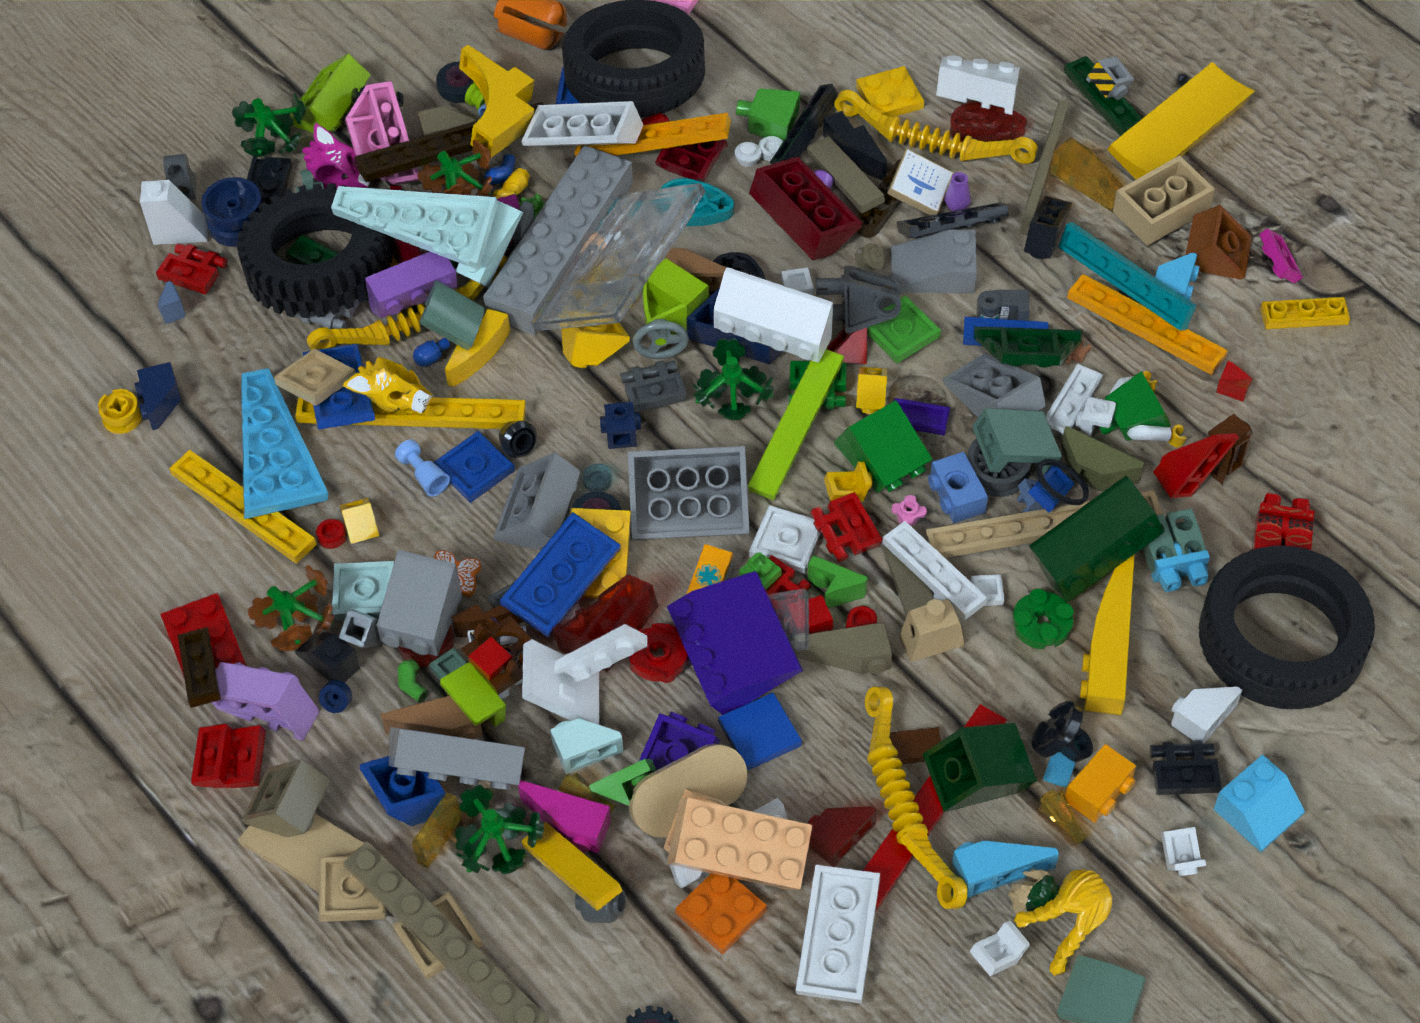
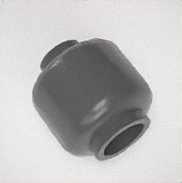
M623 889L620 894L598 911L577 893L575 896L576 909L581 912L583 919L589 923H612L625 910L626 898Z

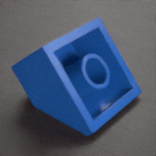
M389 756L360 764L361 772L389 816L409 826H415L440 817L446 793L438 780L428 778L429 772L416 770V776L396 774L397 767L389 766Z

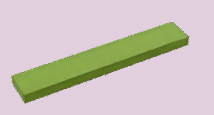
M826 349L819 363L810 361L748 484V491L773 501L775 500L844 361L843 355Z

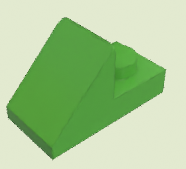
M812 556L808 563V581H811L817 587L828 588L825 593V602L828 608L865 597L867 594L868 577L817 556Z
M643 759L590 784L589 787L592 792L629 806L633 795L629 784L632 783L633 787H635L641 779L657 771L653 760Z

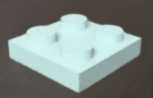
M394 561L334 564L332 614L335 616L333 621L345 620L349 609L379 618Z

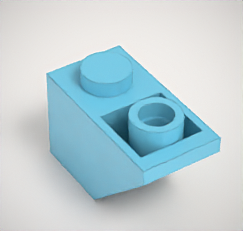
M1189 253L1158 266L1155 278L1190 301L1194 286L1189 284L1190 281L1196 282L1200 266L1195 265L1197 254Z

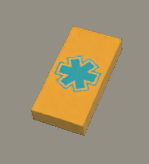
M704 544L687 594L691 591L725 581L734 554Z

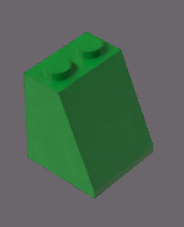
M897 400L849 426L833 441L855 468L858 462H865L867 471L872 475V488L876 493L887 489L888 493L903 485L902 479L908 475L912 479L927 471L925 465L933 460Z

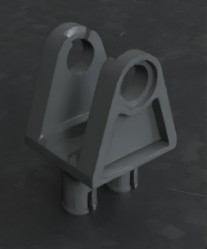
M844 266V275H841V278H816V296L842 294V297H844L845 301H842V304H833L832 321H842L845 324V333H852L893 319L901 311L900 285L892 277L853 266ZM882 286H891L895 291L883 288ZM895 304V307L893 309L888 311L883 310V308Z

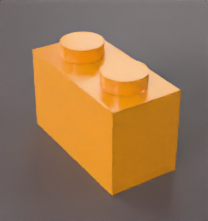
M1104 744L1067 786L1064 801L1096 823L1102 815L1107 817L1117 804L1116 798L1121 793L1126 795L1131 790L1136 781L1133 778L1136 765L1107 744Z

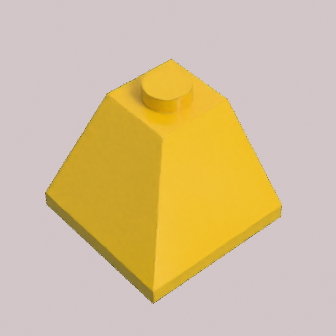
M561 312L563 354L570 364L575 367L598 366L629 342L630 336L614 316Z

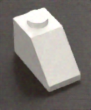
M1239 687L1193 689L1186 698L1181 696L1173 705L1171 711L1174 712L1171 725L1193 741L1200 740L1204 744L1236 708L1242 689Z

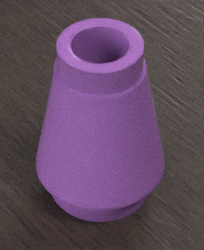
M962 172L952 175L944 197L948 208L953 211L966 209L971 202L968 176Z

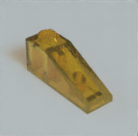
M1071 137L1054 151L1051 174L1113 213L1116 191L1124 186L1096 154Z

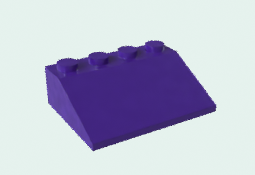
M756 571L691 591L667 606L710 706L722 715L748 704L803 671Z

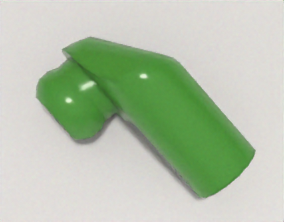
M404 660L397 668L398 686L403 692L421 703L426 699L428 690L416 682L419 665L414 660Z

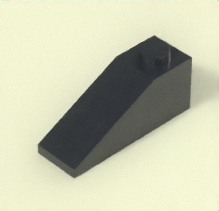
M1049 196L1045 197L1030 222L1024 252L1030 253L1036 259L1051 258L1064 228L1072 202Z

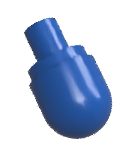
M446 338L436 343L434 340L426 341L415 348L413 359L421 367L430 366L440 360L439 358L442 357L441 352L450 348L451 345Z

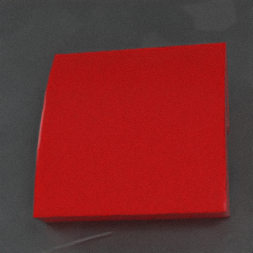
M227 723L200 727L198 730L191 784L193 786L210 788L259 786L266 730L261 725L232 729Z

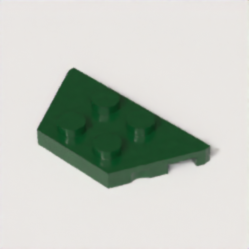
M974 326L973 337L1002 364L1014 367L1037 365L1047 368L1060 366L1082 343L1083 330Z

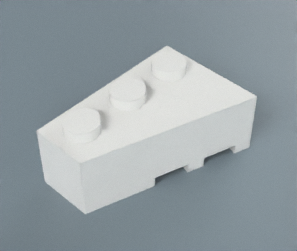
M955 55L947 56V58L942 57L936 96L967 103L968 99L982 102L981 107L990 109L991 105L1005 108L1004 113L1012 115L1020 67H1015L1014 64L1009 62L992 64L984 59L962 60V57Z

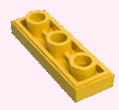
M1345 297L1263 301L1260 306L1265 329L1348 325L1350 321Z

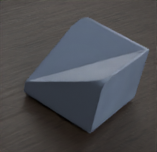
M171 281L166 282L158 301V308L166 324L182 319L186 315L178 292Z

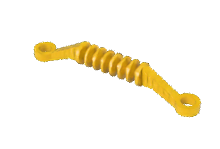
M851 90L839 92L834 103L837 111H843L846 116L851 117L859 114L862 118L864 117L889 142L893 143L895 138L899 136V144L904 145L908 138L909 147L913 148L916 142L919 141V149L921 151L929 144L930 153H934L936 148L939 147V155L944 156L948 149L950 150L951 159L959 152L960 161L962 162L971 159L1011 155L1015 161L1028 164L1034 161L1038 152L1037 144L1027 137H1019L1015 140L983 142L972 139L971 136L967 135L964 141L960 142V133L958 132L953 139H950V130H946L941 137L940 128L936 127L933 134H930V125L928 124L924 127L923 131H920V122H916L913 128H910L909 119H906L901 126L900 117L882 115L874 107L867 104L856 92ZM844 101L852 103L853 106L846 104ZM1019 148H1024L1029 153L1022 152Z
M503 255L498 268H501L496 270L492 282L507 262V256ZM470 280L465 286L455 289V291L473 301L485 286ZM422 304L417 305V313L411 307H408L407 317L400 311L397 313V321H394L390 315L386 316L387 325H384L378 319L375 323L363 328H318L308 335L307 344L310 350L314 348L317 350L332 348L337 343L388 346L390 345V335L398 342L400 341V331L406 337L411 336L410 327L417 333L421 332L419 321L425 307Z
M871 687L865 696V709L869 716L875 717L867 761L870 766H873L872 775L877 777L876 785L881 788L880 796L885 799L884 806L890 810L888 817L894 821L892 828L898 832L896 835L897 841L906 846L938 882L937 898L940 905L945 909H960L967 900L968 890L966 883L961 877L956 876L931 848L932 846L927 836L928 829L926 825L921 824L923 816L917 813L919 810L918 804L912 802L915 799V795L912 791H908L910 789V782L904 780L906 772L900 769L902 762L899 758H896L898 751L892 745L889 738L893 708L892 693L887 687ZM952 888H953V898H952V896H951V889H952Z

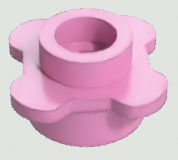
M913 495L905 496L902 502L893 504L891 509L892 513L897 515L900 523L906 521L910 526L918 523L920 517H925L927 509L924 506H920Z

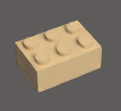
M1178 156L1116 191L1113 213L1148 246L1191 222L1193 215L1210 209L1215 188L1181 156Z

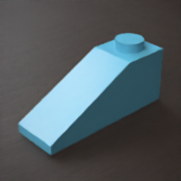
M981 841L975 844L967 842L954 850L952 867L956 876L961 877L966 883L968 898L1027 878V876L1023 875L1024 871H1031L1032 869L1048 871L1056 868L1059 853L1057 848L993 841Z

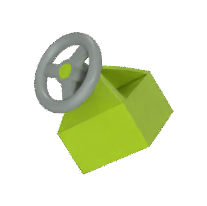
M667 258L644 277L643 307L646 325L638 329L633 336L635 350L642 356L652 359L670 358L681 353L689 341L687 317L709 298L708 285ZM646 334L652 339V344L648 349L641 344V339ZM678 343L673 348L658 351L661 347L668 344Z

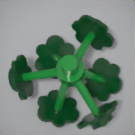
M296 93L292 94V107L271 110L269 106L263 104L260 98H256L252 101V104L242 101L239 106L232 109V116L235 118L234 123L236 127H242L244 131L250 132L253 130L254 124H256L255 138L241 141V147L244 148V152L251 156L260 157L275 151V142L268 141L264 137L265 128L271 131V136L275 138L280 136L285 141L278 149L280 154L285 150L290 153L297 149V146L300 144L298 139L301 137V133L297 132L292 137H288L291 130L290 127L294 124V120L290 118V113H293L297 123L301 124L302 116H305L306 107L302 100L299 101Z
M722 338L717 341V348L712 352L713 356L717 358L718 364L723 366L722 373L720 374L718 371L712 373L709 369L702 370L700 378L697 380V385H692L696 390L693 396L696 398L695 402L697 404L700 403L703 407L708 404L714 409L715 407L709 399L712 397L715 399L721 398L722 393L727 389V385H730L731 403L723 404L718 413L729 420H740L746 416V413L751 412V407L744 405V403H737L736 387L741 390L742 396L746 398L751 397L754 393H760L755 402L758 405L761 400L766 402L768 398L773 396L774 387L770 384L774 378H769L766 385L762 387L761 385L766 382L765 373L759 371L757 366H751L748 369L742 368L738 364L739 358L744 356L746 352L745 347L739 345L738 340L735 338L730 340Z
M476 785L473 789L465 790L460 796L462 801L459 804L460 811L466 812L469 817H475L481 813L483 818L481 819L482 827L478 831L476 826L471 824L466 828L459 827L455 830L454 834L457 839L455 847L457 850L463 851L464 854L462 855L458 852L456 854L464 859L461 865L466 867L469 873L473 871L478 874L481 868L489 872L490 868L477 861L481 855L486 853V844L490 838L496 839L501 853L496 854L492 858V870L494 872L500 871L501 874H509L516 871L524 864L523 859L527 854L524 849H507L502 835L508 840H513L518 836L519 832H527V843L530 847L534 848L536 840H541L544 833V823L540 821V813L532 812L531 820L526 825L524 822L526 810L521 806L515 807L513 803H506L503 808L496 810L488 809L490 806L489 801L493 797V792L490 788Z

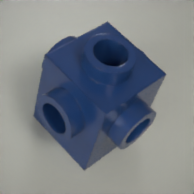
M633 402L604 404L605 416H600L601 434L607 433L608 449L637 447L636 430H641L640 413H634Z

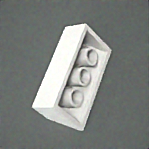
M633 101L538 105L521 143L523 146L537 147L635 144L643 123Z
M727 267L714 306V328L725 333L744 337L751 342H758L775 350L785 351L802 359L819 363L832 338L833 302Z

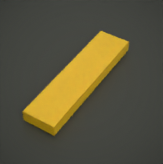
M547 822L544 823L541 840H536L534 848L528 845V836L521 841L524 849L596 911L622 892L620 884Z

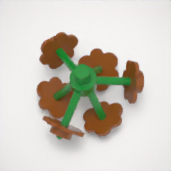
M473 140L474 155L459 161L455 158H450L446 151H442L437 155L438 160L442 164L441 167L437 165L431 167L429 164L424 165L423 170L418 172V179L423 183L422 185L425 190H431L433 193L441 192L442 185L445 184V178L442 175H445L446 189L443 191L444 194L471 195V189L478 188L475 196L490 195L493 186L489 183L492 177L488 176L484 183L480 184L477 179L480 176V171L470 163L477 160L481 168L488 169V163L491 159L488 148L479 143L478 140Z
M309 565L305 566V570L310 582L291 594L288 591L281 592L276 586H272L267 591L268 597L263 599L255 598L252 601L253 606L248 609V616L255 620V625L258 628H263L264 626L268 629L275 628L277 626V617L281 616L284 631L278 634V637L271 640L272 646L278 647L279 650H296L306 639L312 636L310 625L301 626L300 624H295L293 618H297L299 622H305L307 618L318 620L314 629V634L317 635L321 633L322 629L327 631L333 625L335 615L331 613L332 605L328 603L323 613L319 614L318 607L315 605L318 602V597L315 594H311L309 590L313 587L317 593L326 596L327 579L320 570H313Z

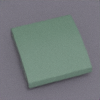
M436 280L425 302L426 307L419 323L460 347L469 350L478 333L484 307Z
M1078 955L1057 1014L1060 1019L1077 1023H1131L1146 979L1139 974L1114 964Z

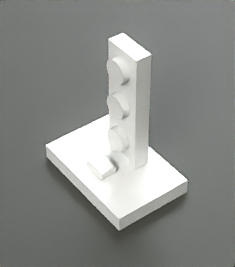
M624 624L567 655H563L531 639L523 644L522 698L570 721L581 718L599 725V671L647 647V635Z

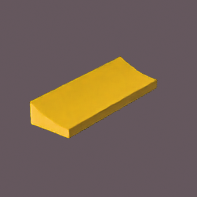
M1211 62L1114 141L1107 150L1135 179H1138L1172 159L1184 155L1243 106L1255 91L1237 82L1223 72L1215 63Z

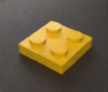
M905 66L856 79V87L863 100L882 115L895 117L924 109V100Z

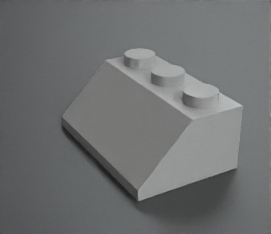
M555 452L520 467L493 538L499 542L532 549L544 547L561 527L564 518L569 512V503L572 494L577 489L580 471Z

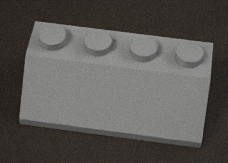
M390 727L389 766L397 767L396 774L416 776V770L429 772V779L447 781L448 775L459 776V783L478 785L479 780L491 781L490 787L509 790L510 784L519 785L525 747Z

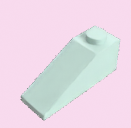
M497 201L498 207L480 269L477 270L461 263L458 264L456 272L488 288L523 214L522 211L500 201Z

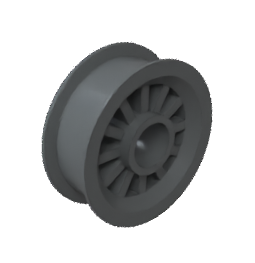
M977 438L970 445L967 458L987 495L994 497L1013 495L1020 491L1018 485L1025 478L1029 479L1031 463L1008 462L1000 473L990 472Z

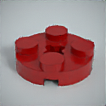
M655 623L643 631L642 628L639 629V632L647 635V647L628 656L631 670L649 681H661L663 683L674 681L676 676L684 670L689 659L676 627L665 623ZM658 648H663V653L665 655L655 657L653 656V653H651V651H657Z

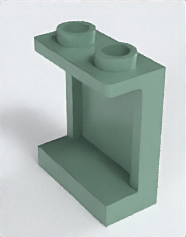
M985 408L972 426L990 472L1000 473L1008 462L1040 463L1045 459L1060 461L1062 458L1060 449L1057 446L1043 411ZM1052 465L1043 466L1042 472L1045 473Z

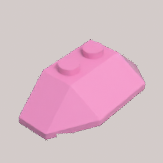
M392 81L366 85L345 119L356 156L409 141ZM416 167L380 179L394 185L419 181L417 176L419 171Z

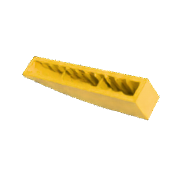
M1134 555L1114 569L1096 616L1089 654L1083 653L1081 672H1087L1086 680H1081L1079 698L1085 699L1084 711L1115 715L1122 714L1126 694Z

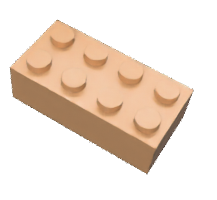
M687 797L679 800L667 864L790 891L800 890L812 825Z

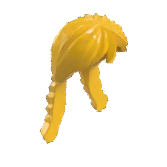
M1084 869L1074 870L1063 879V883L1054 900H1050L1044 906H1040L1034 911L1016 913L1013 921L1020 928L1026 927L1030 923L1046 922L1049 919H1055L1065 912L1078 914L1076 926L1058 946L1054 959L1050 964V973L1054 976L1065 973V966L1068 962L1067 958L1072 956L1076 949L1080 948V942L1085 940L1086 935L1094 931L1107 919L1112 907V895L1109 887L1096 872Z

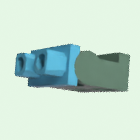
M1193 509L1170 512L1166 514V517L1163 514L1157 515L1165 532L1142 548L1148 568L1152 572L1153 582H1160L1165 592L1179 589L1182 584L1180 577L1185 576L1189 577L1192 586L1205 585L1209 577L1207 565L1210 556L1205 548ZM1178 519H1185L1183 522L1175 523Z

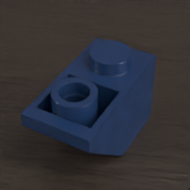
M171 362L137 370L139 382L134 384L138 398L144 399V403L139 404L143 420L150 421L152 430L159 429L181 401Z

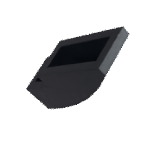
M843 111L823 117L824 138L829 136L861 171L882 181L887 175V159L865 126L862 125L854 128Z

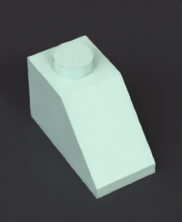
M581 718L563 721L550 729L552 745L565 774L624 752L620 732Z

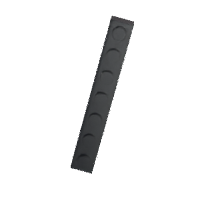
M833 84L820 85L771 159L770 164L795 157L801 158V154L807 149L806 147H808L811 139L815 137L816 131L822 126L823 117L828 116L829 111L835 105L834 103L839 93Z

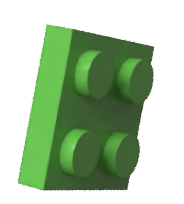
M906 295L900 298L901 311L895 318L867 327V334L896 364L940 338L941 330ZM895 304L888 306L883 310H891L895 307Z

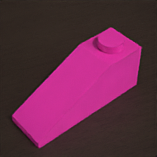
M520 780L518 785L520 800L533 812H539L541 820L547 822L581 852L592 851L599 853L611 823L610 806Z

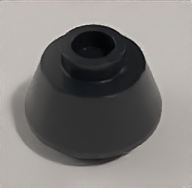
M509 421L501 428L499 433V441L503 451L511 458H521L527 455L536 443V430L527 421Z

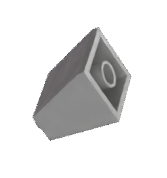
M398 550L376 625L381 642L390 647L400 646L412 649L421 655L431 654L438 656L452 622L451 616L455 615L462 599L456 564Z

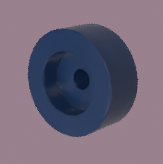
M332 680L320 690L319 701L328 712L340 713L351 703L352 692L346 683L340 680Z

